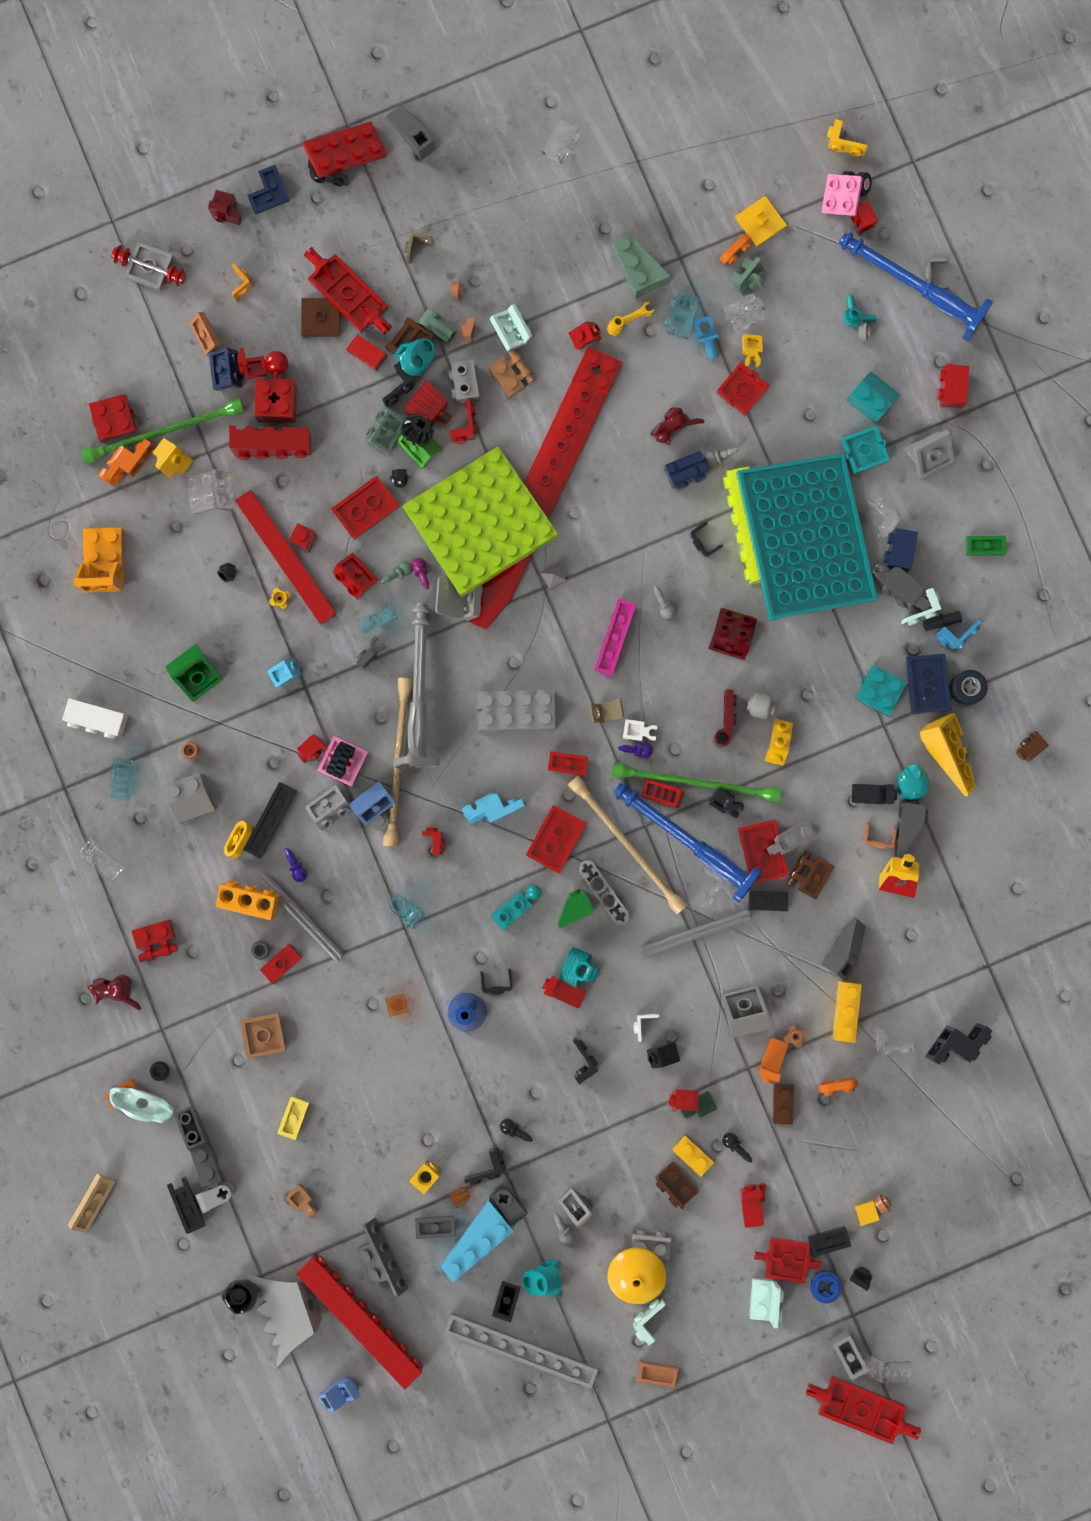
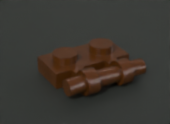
M805 850L803 855L798 858V864L794 871L790 872L787 884L794 887L796 881H799L802 884L798 890L816 900L835 866L820 857H816L814 863L811 862L809 859L812 853ZM807 866L810 870L804 878L800 874L804 867Z

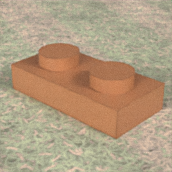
M198 312L189 324L206 356L209 355V352L215 351L221 344L205 313Z

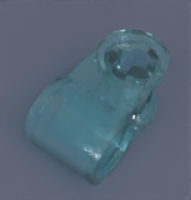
M401 895L394 896L389 902L391 911L411 929H414V925L418 920L425 916L418 907ZM395 899L403 901L402 909L398 910L393 907Z

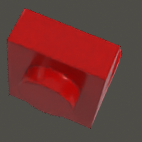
M586 321L569 332L576 350L582 349L593 341H600L602 339L600 328L594 322Z
M426 828V831H422L423 836H433V855H441L442 851L445 852V840H442V832H438V828Z
M674 1090L669 1095V1106H672V1111H698L699 1091Z

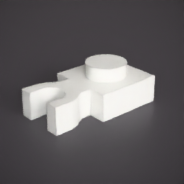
M625 719L623 739L642 741V737H646L649 740L655 741L656 737L650 736L649 731L652 729L657 730V726L644 727V722Z

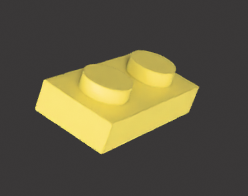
M291 1096L277 1134L296 1140L310 1102Z

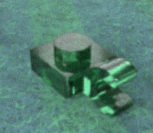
M706 1091L699 1095L698 1111L681 1112L686 1119L696 1113L701 1118L717 1110V1107L709 1091Z

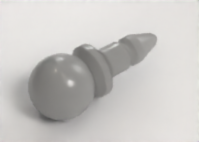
M730 448L722 452L718 450L715 453L708 452L704 456V461L708 467H714L718 462L722 463V459L733 456L739 449Z
M654 586L655 595L660 603L658 608L660 609L661 616L664 619L673 618L675 608L670 605V600L666 601L662 590L658 586Z
M554 1213L559 1241L563 1245L572 1244L574 1241L573 1232L568 1225H565L562 1217L558 1213Z

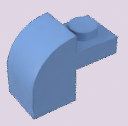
M347 1375L331 1384L317 1396L327 1412H334L347 1401H354L361 1395L357 1384Z

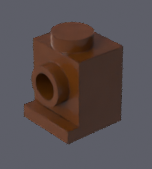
M1034 731L1019 743L1021 746L1017 749L1016 754L1020 759L1027 762L1033 760L1049 745L1037 731Z

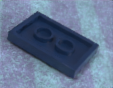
M945 654L906 657L911 714L951 711Z

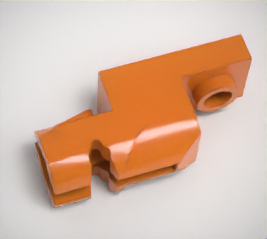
M146 439L137 444L134 454L123 446L119 447L109 461L106 462L110 469L102 468L98 476L113 487L124 477V472L133 478L155 447Z

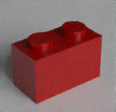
M946 364L940 370L939 381L941 382V388H939L937 394L940 406L963 408L967 403L969 366Z

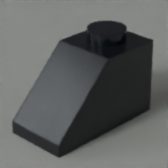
M502 1281L494 1303L492 1317L511 1323L521 1289L520 1286Z

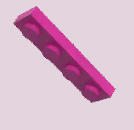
M618 598L594 671L613 676L636 607L635 603Z

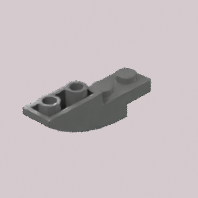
M190 1106L175 1113L174 1115L187 1150L191 1153L203 1188L223 1180L217 1165L216 1154L194 1107Z

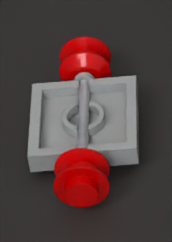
M137 242L133 255H131L129 248H126L125 251L122 250L121 245L117 248L115 247L112 251L111 257L115 264L120 261L124 267L129 263L124 275L128 280L158 291L162 290L166 277L169 284L174 281L177 287L180 284H184L186 280V273H184L183 268L178 271L175 265L171 267L174 260L173 254Z

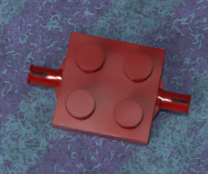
M775 1237L770 1238L767 1253L755 1251L754 1260L766 1262V1278L805 1284L806 1273L809 1268L821 1270L822 1264L821 1261L810 1260V1243Z

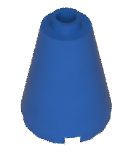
M461 993L455 996L448 1006L449 1021L458 1030L473 1031L479 1028L485 1020V1004L479 996L473 993ZM467 1012L469 1017L466 1018L461 1013Z

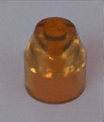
M466 1188L449 1194L456 1208L464 1205L470 1198Z

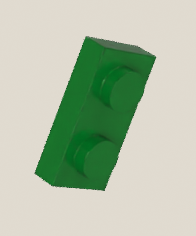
M1006 536L966 537V556L1006 555Z

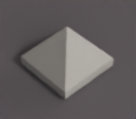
M558 564L541 572L549 589L566 581Z

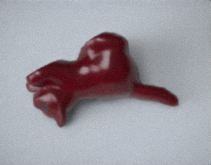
M673 407L665 413V421L657 424L650 432V435L656 436L657 442L670 445L672 433L686 426L702 424L705 420L701 418L689 419L682 408Z
M118 975L112 981H108L105 978L94 979L93 984L87 986L96 1004L106 997L115 1001H124L133 1008L141 1010L138 1002L130 998V985L132 981L127 975Z

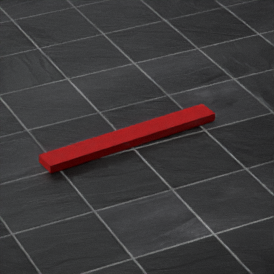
M249 490L236 499L235 502L319 624L322 625L335 616L336 613L252 491Z

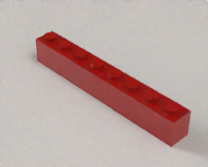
M315 1253L298 1270L296 1275L405 1390L422 1373V1362L418 1357H413L408 1352V1347L402 1341L400 1343L397 1341L395 1333L389 1327L385 1328L382 1325V1320L376 1313L372 1314L367 1309V1303L354 1295L355 1291L348 1284L345 1285L340 1280L341 1276L335 1270L332 1271L327 1266L328 1262L325 1258Z

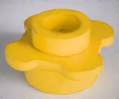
M275 588L269 603L271 606L276 605L281 609H286L288 606L287 601L291 598V594L288 591L284 592L279 588Z

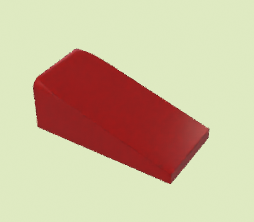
M356 335L346 348V351L375 372H377L387 358L385 352L359 335Z

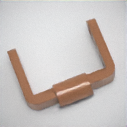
M866 822L863 837L865 844L872 845V848L878 849L894 847L897 833L896 827L893 828L891 844H886L882 841L867 840L870 823Z

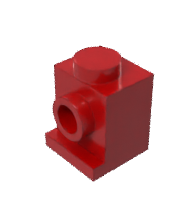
M860 201L856 216H851L853 224L858 226L857 235L874 228L878 221L869 201L863 203Z
M312 734L297 748L299 752L297 756L304 763L310 760L315 761L321 756L322 753L320 751H326L327 747L315 734Z

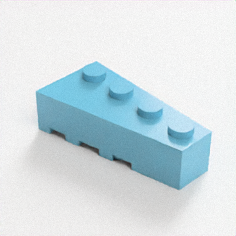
M490 1197L442 1261L441 1268L452 1282H455L514 1232V1226L507 1221L502 1211Z

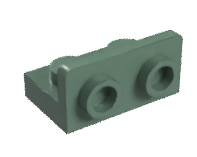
M389 409L380 410L375 417L376 422L374 426L370 427L366 433L367 438L365 442L389 454L402 431L401 425L405 419Z

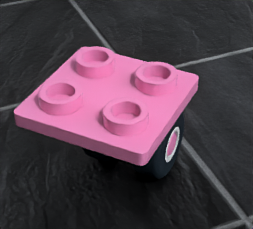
M844 171L841 175L829 174L822 213L856 216L859 197L867 195L871 189V175L868 172H859L855 176L853 171Z

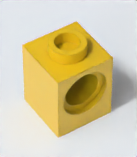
M425 1161L409 1182L422 1194H425L440 1177L441 1173L438 1172L440 1169L433 1162L428 1163ZM422 1172H429L432 1178L428 1181L423 1180L421 1177Z

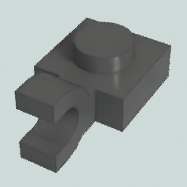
M376 636L371 639V648L367 651L363 650L357 657L359 660L356 663L363 670L379 652L387 647L384 643L380 647H376L375 642L378 640Z

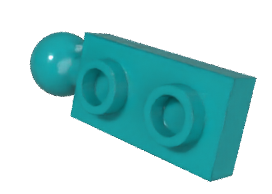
M535 884L530 885L525 895L521 891L518 892L493 913L491 917L502 930L506 929L533 906L530 900H536L541 896V888Z

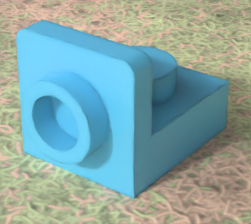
M293 658L283 660L267 671L276 688L302 675L299 664Z

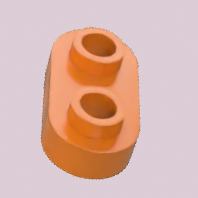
M744 233L725 251L720 261L725 266L727 264L732 265L737 260V255L741 251L745 252L751 246V237Z
M846 1078L819 1083L818 1086L820 1093H824V1096L836 1094L835 1091L843 1090L844 1093L853 1092L855 1087H858L857 1078Z

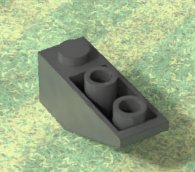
M402 105L387 115L389 121L420 160L436 150L434 139Z
M856 917L848 923L842 935L836 940L835 945L821 963L827 970L845 982L857 967L866 927Z

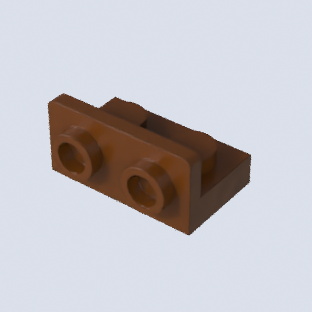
M673 1161L655 1176L657 1180L656 1186L662 1193L666 1191L670 1195L668 1199L675 1208L679 1206L683 1209L684 1205L698 1193V1190Z

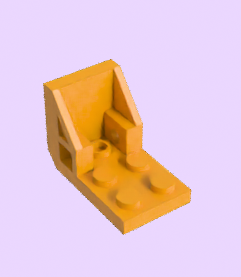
M121 527L83 529L84 563L79 564L74 577V586L84 593L122 591L124 587L123 529Z

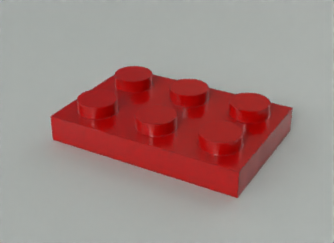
M375 476L332 507L331 510L352 539L355 540L400 506L379 477Z
M552 805L525 856L560 873L586 822Z
M776 819L737 828L748 873L755 867L763 870L754 884L789 876L784 854L781 855L778 852L769 855L766 849L775 844V836L779 835Z

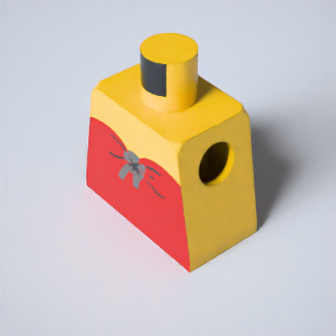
M905 854L903 859L892 857L879 875V890L915 898L919 879V863L915 862L914 856Z

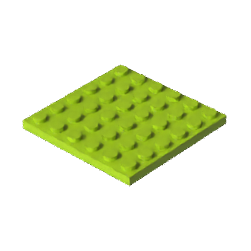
M499 446L402 506L461 597L559 537Z

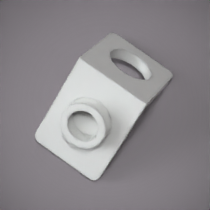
M659 1013L636 1014L637 1022H633L634 1034H638V1042H642L641 1018H660Z

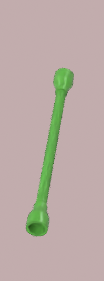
M238 398L220 407L219 410L217 409L210 413L196 416V418L187 419V421L184 420L180 423L168 425L161 429L159 428V430L150 431V433L147 432L106 447L81 450V455L87 465L96 462L107 453L116 451L121 446L126 448L142 442L144 439L151 440V438L160 437L167 433L181 430V428L211 420V418H218L220 415L223 417L227 415L236 416L245 413L241 399Z
M614 762L612 777L615 778L639 776L641 778L673 783L678 782V784H690L692 786L712 789L721 787L726 791L753 794L769 802L779 803L781 788L758 787L753 789V787H741V785L736 786L721 782L702 781V779L683 778V776L651 773V771H639L624 763Z

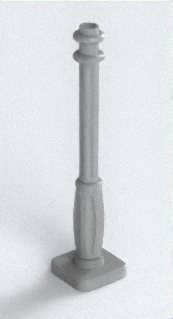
M416 604V607L412 609V612L416 614V619L412 621V625L415 626L413 701L410 702L408 720L409 752L407 756L393 761L394 768L431 770L439 767V759L428 758L425 753L427 739V703L424 702L427 627L431 624L427 620V615L431 613V610L427 608V604Z

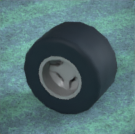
M965 670L957 674L950 684V693L953 699L962 705H973L981 701L986 696L988 690L985 677L975 670Z

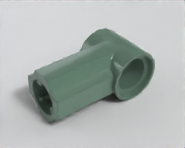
M428 308L417 322L446 344L452 341L457 332L455 328L442 320L441 316L431 308Z

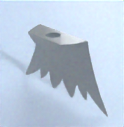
M244 1273L256 1287L262 1290L258 1292V1297L267 1301L259 1306L257 1311L267 1317H271L264 1331L267 1333H277L272 1344L273 1346L280 1344L276 1358L277 1368L289 1353L304 1340L315 1334L321 1322L320 1313L312 1291L304 1282L274 1281Z

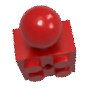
M272 351L266 356L264 361L265 368L271 374V378L256 379L255 418L258 422L296 423L297 385L294 379H282V374L287 371L289 366L287 356L283 352Z

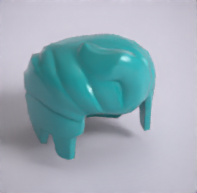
M910 764L898 775L896 788L899 795L911 802L921 799L927 794L929 778L927 772L920 765Z

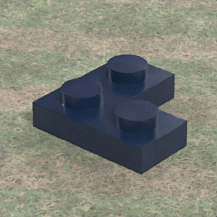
M276 165L258 171L264 189L247 195L255 215L290 202Z

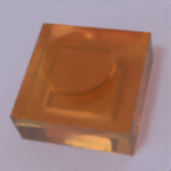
M404 993L385 998L390 1017L409 1012Z

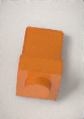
M772 1037L769 1039L757 1073L762 1076V1081L773 1084V1081L779 1083L781 1077L779 1071L788 1048V1043Z

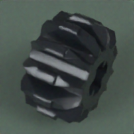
M416 413L406 417L401 425L402 436L406 437V441L412 442V445L417 444L419 447L429 443L434 434L433 424L429 423V418L425 419L423 415L418 416Z

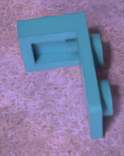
M980 619L976 620L958 639L946 627L940 629L935 635L938 637L939 643L945 647L947 646L951 651L956 647L960 649L967 642L965 638L969 634L973 636L980 629L978 625L982 621Z

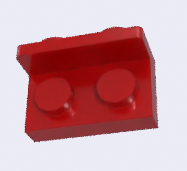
M351 553L337 563L333 570L336 580L341 582L347 588L349 594L357 600L362 597L364 592L378 582L374 574L354 553Z

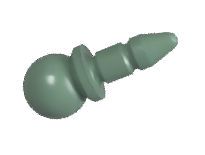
M408 561L400 562L398 567L395 566L393 568L394 571L381 580V583H389L397 577L401 579L403 576L410 575L412 572L411 563Z

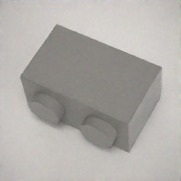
M847 1330L829 1338L851 1381L869 1372Z

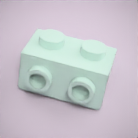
M515 304L511 305L508 310L494 314L490 318L507 351L526 345L532 337L529 327L524 322L521 312Z

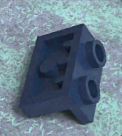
M226 347L209 352L213 390L219 391L230 387H243V377L239 371L237 358L239 352L237 350Z

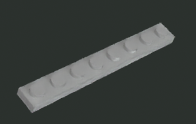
M451 1313L444 1331L445 1334L590 1389H592L598 1372L597 1367Z

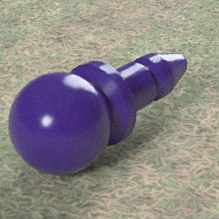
M636 743L635 746L622 745L618 747L620 751L634 753L637 757L649 758L653 754V748L648 743Z
M286 848V858L292 866L289 869L292 871V878L296 882L305 881L307 878L306 869L302 867V863L297 862L294 854Z

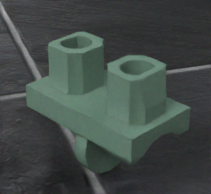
M746 257L741 265L745 272L740 274L736 271L730 278L731 282L737 287L738 292L742 295L749 288L753 289L755 286L762 287L764 284L761 279L764 276L762 272L764 268L761 266V259L758 257L754 260Z

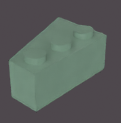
M630 233L612 241L611 250L635 299L669 284L670 275Z

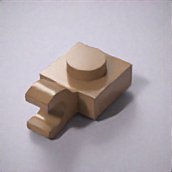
M301 1184L296 1186L285 1197L296 1212L303 1209L310 1219L319 1212L309 1203L313 1197Z

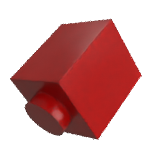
M297 523L289 541L293 545L310 552L317 534L315 531Z

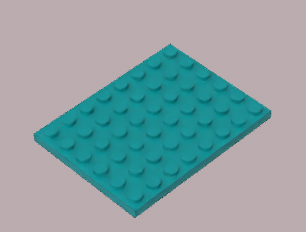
M844 453L743 469L736 472L769 621L878 600Z

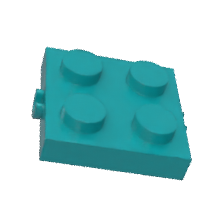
M877 425L840 439L853 475L890 461L885 448L886 441L881 438Z
M872 665L866 678H863L860 685L862 686L855 699L889 717L896 704L899 703L900 696L907 682Z

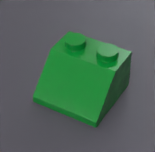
M196 644L165 666L170 677L192 702L223 680L222 676Z
M580 889L569 893L570 897L566 899L557 924L559 929L594 913L585 891L581 892Z

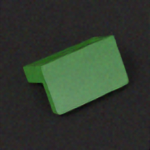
M402 434L396 441L421 468L426 467L433 456L441 453L443 450L433 438H431L429 443L423 444L421 447L406 441V437L402 436Z

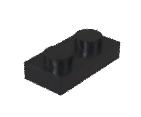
M749 891L748 910L788 911V892Z
M845 1226L807 1236L814 1257L851 1247Z

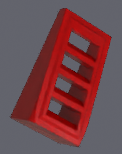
M646 778L641 797L679 809L685 791ZM653 784V785H655V786H654V789H653L652 796H650V795H648V794H649L651 785ZM659 787H662L659 798H656ZM666 790H670L667 800H663ZM675 791L677 795L674 803H672L671 800Z

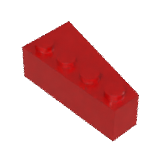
M229 425V448L235 457H238L240 460H248L250 457L268 459L269 456H276L279 459H285L288 456L306 458L307 455H311V432L309 428L283 427L282 431H278V428L265 427L263 430L254 428V426H245L244 430L236 429V426Z

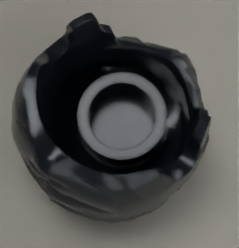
M239 1279L227 1286L222 1294V1299L234 1314H242L251 1311L255 1307L258 1291L251 1281Z

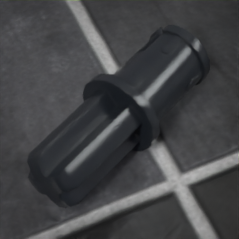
M960 611L945 615L939 614L938 617L924 620L923 627L925 631L961 623L962 616Z

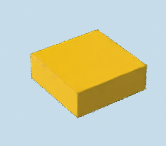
M873 1200L854 1206L861 1226L880 1220Z

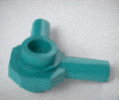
M853 295L846 297L848 309L844 312L843 317L844 322L848 326L857 327L861 322H876V315L862 314L855 308Z

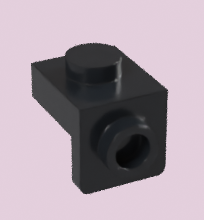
M676 1042L647 1050L651 1068H663L680 1062Z

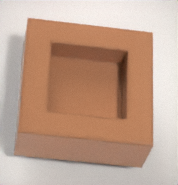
M467 317L466 323L462 324L461 334H463L464 341L472 342L476 325L474 318Z

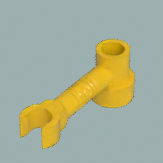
M645 302L640 309L624 317L615 316L609 322L607 332L612 336H618L625 324L640 317L651 316L655 309L647 311L645 307H648L650 302Z

